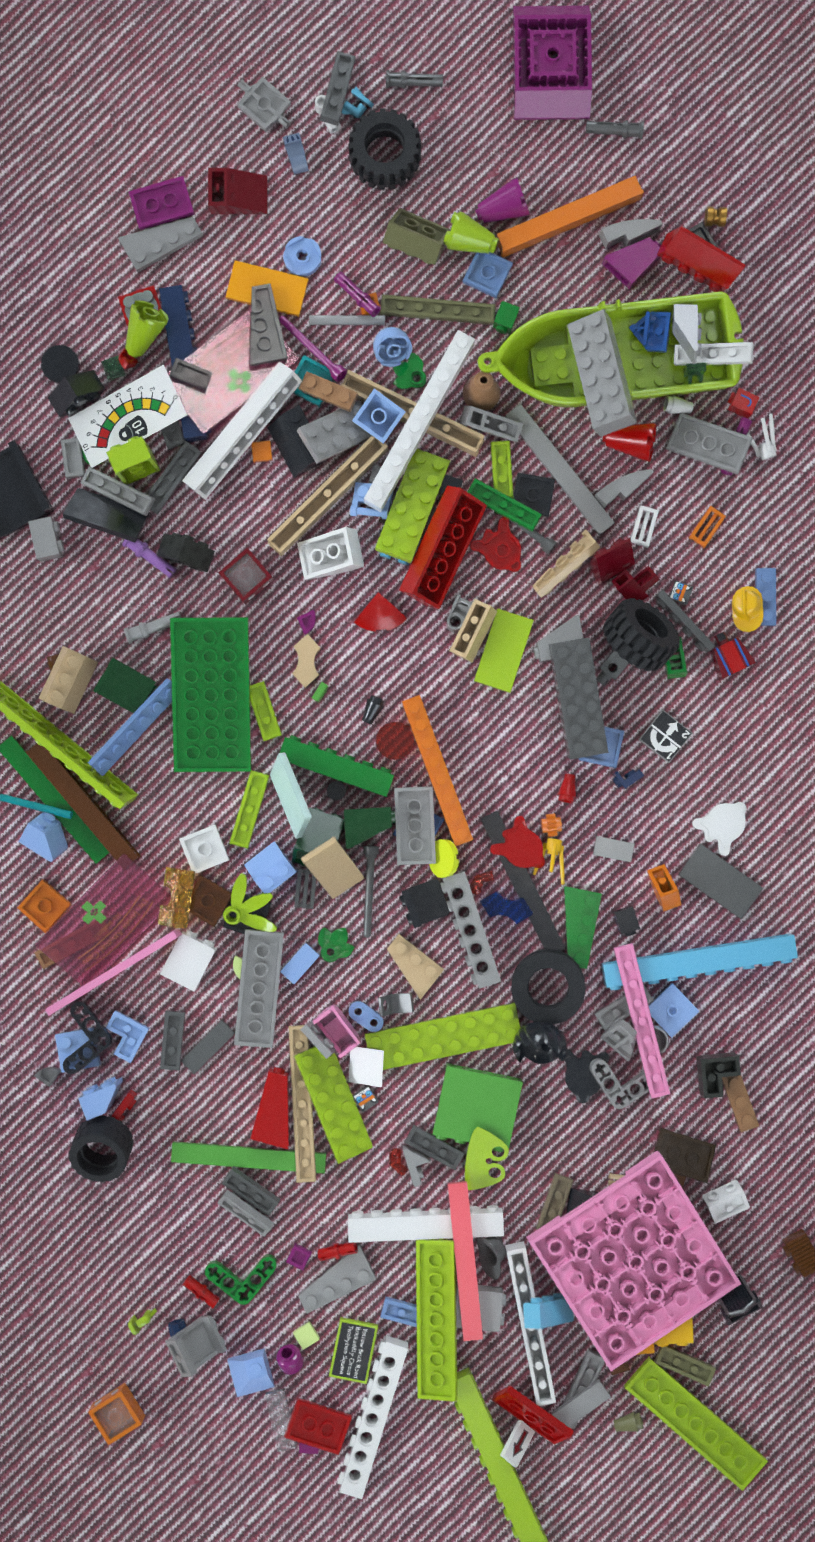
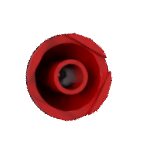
M655 423L630 425L604 435L603 442H606V447L650 462L654 451L653 444L656 439L657 425Z

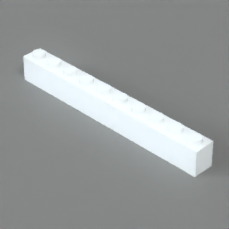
M460 330L455 334L365 495L364 504L382 512L472 351L475 343L474 338Z

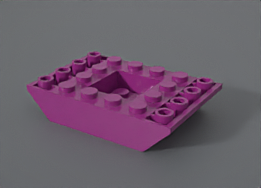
M589 5L513 6L514 120L590 119L592 44ZM556 51L558 56L550 58L548 52Z

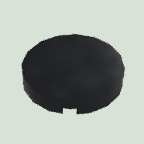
M55 345L43 354L41 368L44 375L50 381L59 384L65 376L79 372L80 361L77 354L71 348L65 345Z

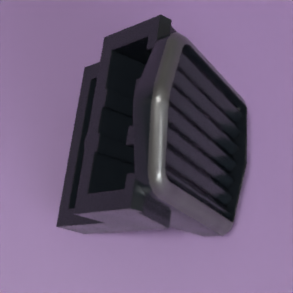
M737 1275L741 1284L718 1299L721 1305L719 1309L728 1326L763 1308L754 1290H750L742 1275Z

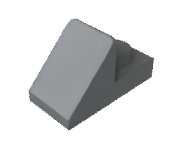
M404 1145L403 1153L414 1187L422 1185L421 1179L424 1178L421 1167L417 1168V1166L430 1162V1157L408 1145Z

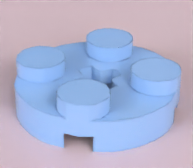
M303 236L291 239L287 243L283 254L285 266L291 273L303 277L313 274L321 265L319 245L313 239L304 238ZM299 253L307 254L306 260H299Z

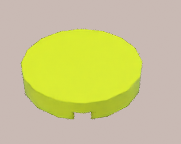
M439 839L435 841L436 864H429L437 877L446 878L453 876L457 871L459 859H457L456 854H458V850L450 840Z

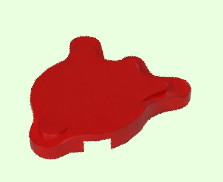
M501 517L496 532L486 529L482 539L473 540L470 543V549L482 554L491 567L511 572H518L520 570L521 544L510 531L509 519Z
M523 816L515 817L513 827L502 832V836L505 838L504 843L493 844L490 847L491 854L504 856L512 865L518 868H541L545 864L542 842L534 832L528 829Z

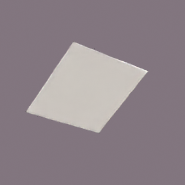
M355 1047L351 1050L349 1082L382 1087L384 1051Z

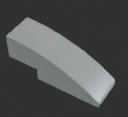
M653 219L627 220L602 228L599 237L605 249L622 241L625 247L659 232L663 223L661 220Z
M648 469L627 474L606 485L594 497L603 508L610 504L617 496L624 501L654 471Z

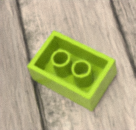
M142 436L132 437L123 445L116 444L106 452L115 474L124 484L129 485L161 471L151 448Z

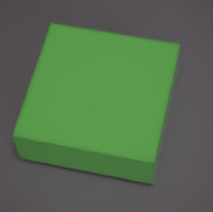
M321 682L312 699L320 702L328 690V685Z

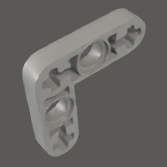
M593 1059L589 1065L592 1075L607 1099L617 1109L627 1107L649 1092L644 1071L621 1086L603 1059ZM598 1063L600 1065H603L601 1067L602 1071L605 1073V1075L603 1076L598 1070H596V1065ZM607 1079H613L614 1081L610 1089H606L604 1086ZM639 1080L645 1082L644 1084L646 1085V1087H644L643 1084L639 1082ZM633 1084L639 1085V1091L636 1094L630 1092V1087ZM623 1091H626L630 1098L625 1096L626 1094ZM618 1095H619L620 1097H622V1098H621V1101H622V1102H621L620 1104H619L618 1102H616V1101H617V1098H616V1097H617Z

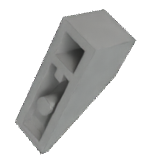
M464 406L459 422L470 429L518 442L523 423L473 406Z

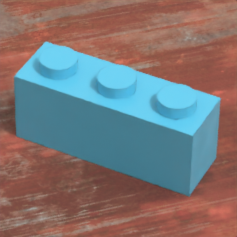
M562 1293L531 1298L530 1302L523 1303L524 1328L543 1329L574 1321L573 1311Z

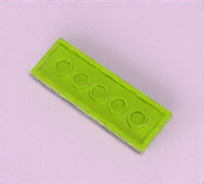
M416 449L408 463L375 547L376 551L408 563L412 562L448 470L450 460Z
M314 1046L294 1055L336 1162L340 1164L373 1148L335 1052L326 1059Z

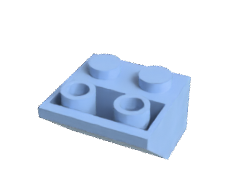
M115 1077L109 1078L100 1084L101 1086L98 1087L97 1084H94L82 1092L83 1095L78 1100L86 1120L106 1113L113 1106L123 1082L122 1077L118 1079Z

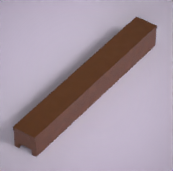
M39 744L26 751V754L124 870L130 868L129 866L137 861L141 855L71 771L65 767L64 763L60 759L53 757L49 750Z

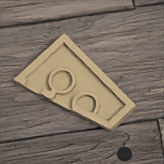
M398 934L387 950L421 1000L444 969L402 935Z

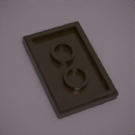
M660 1128L654 1152L658 1151L663 1156L672 1173L708 1183L716 1145Z

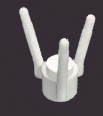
M771 413L769 414L770 439L765 418H762L765 443L760 444L759 449L754 440L751 442L756 456H761L762 460L777 456L774 422Z

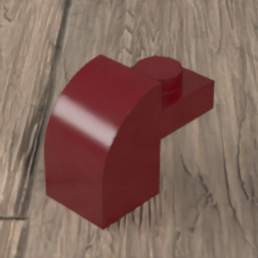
M648 565L634 578L625 569L611 582L625 599L635 598L636 600H644L649 597L645 591L660 579Z

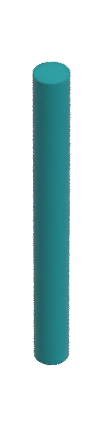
M0 794V801L68 819H71L73 816L72 811Z

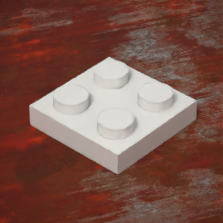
M216 824L179 839L193 874L230 860Z

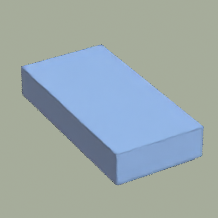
M305 943L280 972L295 984L320 955Z

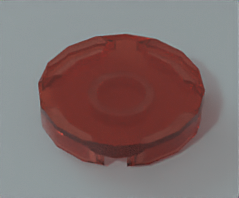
M387 723L377 733V749L388 759H402L413 748V734L408 726L403 723Z

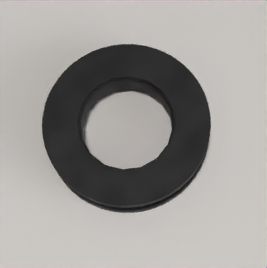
M541 949L528 954L517 965L512 977V996L519 1011L531 1021L547 1022L553 1025L570 1019L580 1009L585 997V980L580 966L568 954L554 949ZM552 968L565 976L568 981V991L562 1001L554 1005H544L532 998L528 988L529 981L534 973L541 969Z

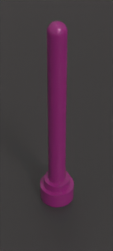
M285 316L279 317V322L330 370L331 377L336 382L344 379L347 370L342 365L334 364Z

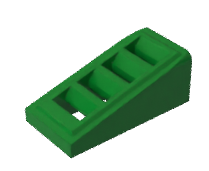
M681 636L679 648L676 651L679 654L673 655L665 664L667 679L681 678L687 675ZM680 660L678 663L670 664V661Z

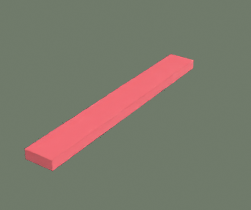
M467 1181L448 1183L463 1341L482 1340L483 1334Z

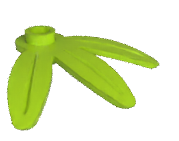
M241 873L232 889L231 906L227 907L223 912L225 922L235 925L241 921L257 930L276 932L277 926L262 916L249 914L266 905L273 898V895L271 893L258 894L243 903L242 901L247 889V878L244 873ZM230 912H235L236 917H231Z

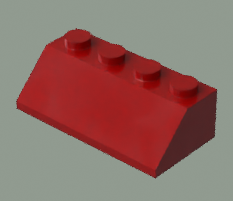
M683 226L666 234L657 253L663 262L677 266L680 272L692 275L695 281L707 284L709 289L714 292L727 290L746 266L741 261Z

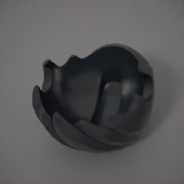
M540 1021L531 1022L522 1026L515 1035L513 1052L516 1054V1059L519 1063L522 1062L524 1057L537 1064L551 1063L557 1058L561 1059L562 1062L567 1057V1042L563 1032L553 1024Z

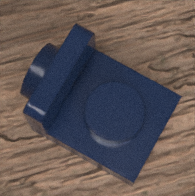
M632 769L624 775L625 779L623 780L618 771L612 774L614 776L612 780L618 788L626 789L642 778L644 774L640 769L637 771Z

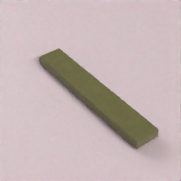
M382 294L380 315L493 325L496 304Z

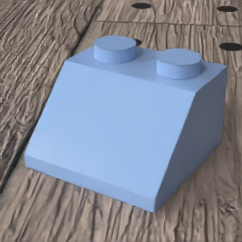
M45 812L27 824L18 841L50 862L54 861L68 848L60 821L55 819L52 814Z
M275 841L245 864L246 869L263 893H271L298 871Z

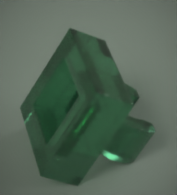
M119 355L101 361L108 381L126 375L124 368L119 362Z
M689 363L685 365L683 371L684 377L688 376V384L692 383V377L694 376L698 378V383H702L703 375L706 372V363Z

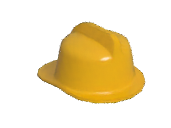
M751 586L742 587L737 590L732 599L733 621L735 626L743 632L755 631L763 622L762 594L758 589Z

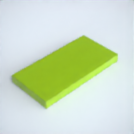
M497 608L474 682L508 693L511 692L534 620Z

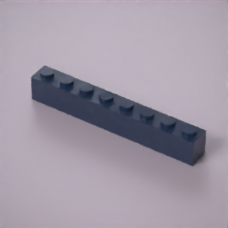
M182 285L159 288L162 309L169 319L165 327L172 367L176 358L195 365L199 354L197 347L193 345V340H196L194 328L190 327V321H193L191 309H187V303L190 302L188 291H184ZM174 379L176 392L187 413V416L181 418L185 441L190 443L208 440L211 426L209 421L206 422L205 417L208 414L207 404L203 403L202 396H205V391L197 388L192 390L194 387Z

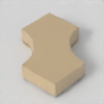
M308 634L293 646L298 654V665L292 674L305 688L319 676L315 668V657L321 649Z

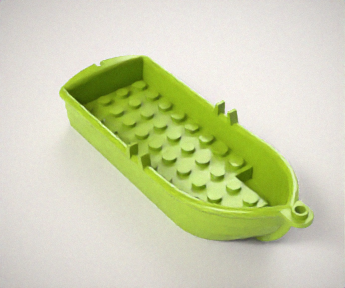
M719 291L621 303L620 299H618L615 304L605 305V301H602L598 306L557 310L533 318L516 329L504 341L498 351L481 354L478 358V367L484 373L500 372L515 387L543 403L565 408L587 406L567 324L604 309L611 318L631 400L724 390L735 386L739 382L743 364L674 365L675 345H680L672 333L674 304L698 305V313H701V325H698V328H701L699 344L743 343L744 339H736L734 337V334H741L743 331L736 308L725 292ZM648 311L671 312L667 353L647 351L629 329L633 323L635 324L643 318ZM490 361L491 364L486 365L484 362Z

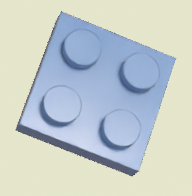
M94 1027L87 1028L90 1031L95 1030ZM82 1029L55 1034L62 1073L65 1072L63 1069L64 1060L89 1040ZM86 1047L83 1050V1056L87 1059L91 1058L92 1050ZM100 1056L83 1069L100 1066ZM78 1058L76 1061H69V1069H76L75 1064L81 1060Z

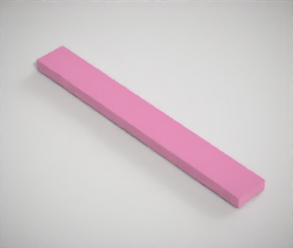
M179 929L172 931L49 1006L45 1011L48 1016L178 938L182 933Z
M633 943L614 947L632 1025L637 1031L636 1041L650 1097L653 1099L669 1095L670 1090Z

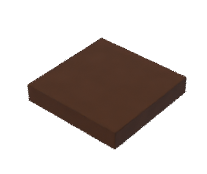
M200 875L181 908L215 927L231 901L232 892L209 878Z

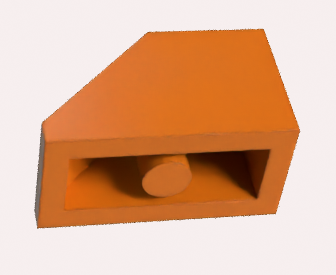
M665 864L647 870L654 893L663 912L681 906L679 890Z

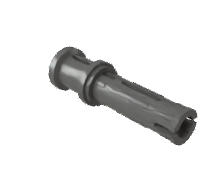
M386 70V88L390 86L401 87L402 89L407 88V86L443 87V74H407L405 70H402V72Z
M587 120L586 134L643 138L644 121L634 123L625 120L623 123Z

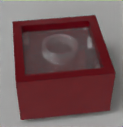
M248 548L218 572L245 605L274 581L270 573Z

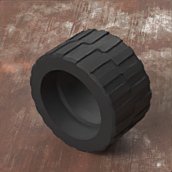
M102 1115L85 1120L77 1129L69 1149V1162L72 1168L83 1178L94 1182L112 1181L118 1178L125 1171L133 1148L132 1133L123 1122L113 1117ZM92 1142L103 1143L112 1148L116 1154H98L90 1149L87 1144Z

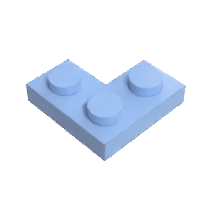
M117 1010L114 1011L106 1026V1029L122 1037L114 1055L131 1063L150 1029Z

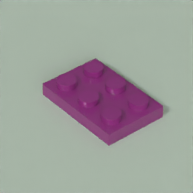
M183 176L128 191L140 230L195 215Z

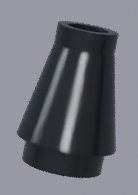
M374 695L367 698L362 721L372 725L375 718L385 707L383 705L385 701Z

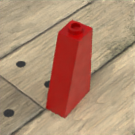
M274 1067V1069L270 1068L268 1071L250 1139L288 1149L290 1144L289 1073H286L283 1068Z

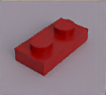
M131 1089L111 1117L122 1122L126 1117L123 1115L125 1110H131L137 1100L134 1098L137 1093Z

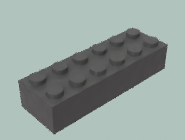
M590 638L548 644L567 757L571 760L609 753Z

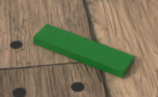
M476 478L467 491L486 504L490 510L531 532L534 531L542 516L539 512Z

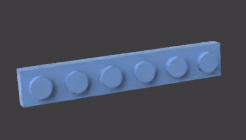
M166 678L90 759L88 763L101 776L115 764L172 702V681Z

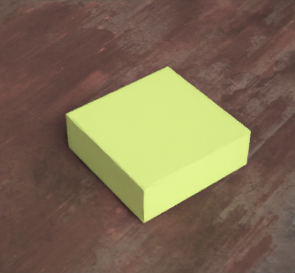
M310 1321L293 1331L303 1350L320 1340Z

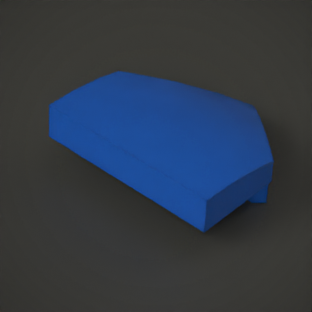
M648 311L643 318L629 327L647 351L667 353L671 312Z

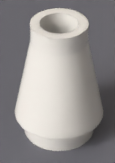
M671 395L665 398L663 409L668 414L680 412L691 414L694 404Z

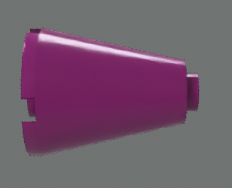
M517 177L477 204L478 209L475 210L479 221L483 220L484 223L530 215Z

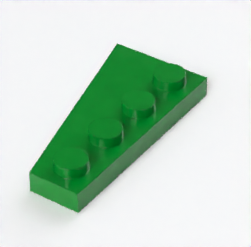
M564 886L567 954L576 961L580 968L587 969L602 893Z

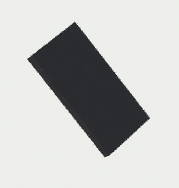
M77 488L63 512L64 519L135 543L150 516V512L145 516L108 497L81 488Z

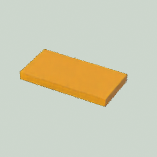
M235 260L225 297L228 300L251 305L252 286L271 283L277 312L300 317L309 279Z

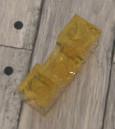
M166 867L163 886L170 889L171 900L168 905H160L159 925L187 929L195 871Z

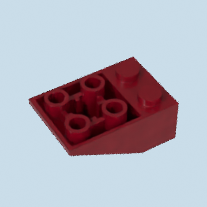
M208 168V207L210 213L268 214V176L232 168Z
M622 537L613 542L609 549L604 547L598 550L593 555V558H591L588 566L599 585L619 575L625 569L632 568L635 565L631 539L627 538L624 540Z

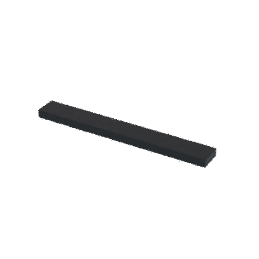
M498 811L480 819L492 844L505 842L502 832L507 829ZM498 855L544 949L559 951L565 949L527 869L515 867L507 858Z

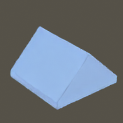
M373 389L352 421L384 444L406 411L379 391Z

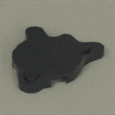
M567 1049L565 1082L579 1103L588 1102L589 1098L601 1088L592 1075L589 1065L596 1058L603 1059L607 1063L610 1059L608 1053L601 1052L593 1055L588 1050H583L581 1057L578 1058L571 1050ZM598 1063L596 1065V1070H598L603 1076V1071L601 1069L603 1065H600Z

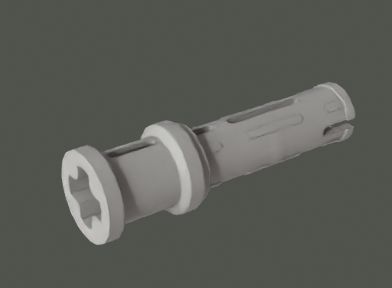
M179 611L146 624L140 622L135 627L124 628L129 644L140 638L146 639L149 637V634L170 627V618H181Z

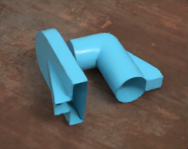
M357 87L352 89L351 93L354 97L370 108L374 106ZM346 101L343 105L342 114L361 118L367 108L361 102L356 107Z

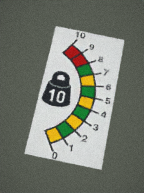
M162 365L68 419L92 468L109 459L106 452L110 450V447L116 444L123 445L128 442V439L135 436H142L145 439L187 416V413L165 366Z

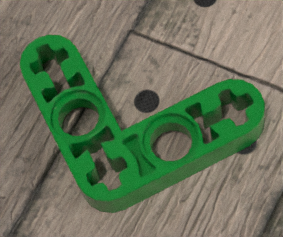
M271 1254L264 1255L244 1281L223 1264L214 1260L207 1264L205 1275L236 1302L246 1305L273 1274L277 1266V1260ZM264 1261H272V1268L268 1266L263 1273L261 1270L264 1268ZM217 1267V1273L211 1274V1268ZM222 1272H224L225 1274L222 1276L221 1281H219L220 1276L218 1274L222 1275ZM259 1275L262 1280L259 1284H254L251 1282V1276ZM226 1278H232L234 1280V1286L226 1287L224 1285V1280ZM249 1286L251 1289L248 1291L247 1297L241 1298V1292L244 1293Z

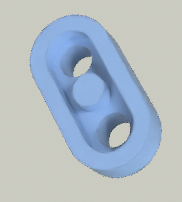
M355 1001L350 1005L349 1016L368 1031L377 1032L383 1027V1017H380V1014L362 1001ZM356 1008L362 1010L360 1015L355 1014L354 1010ZM372 1019H375L378 1023L377 1025L372 1026L370 1024V1021Z

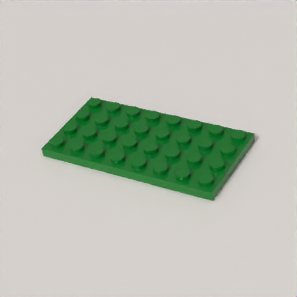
M249 617L170 618L174 772H251Z

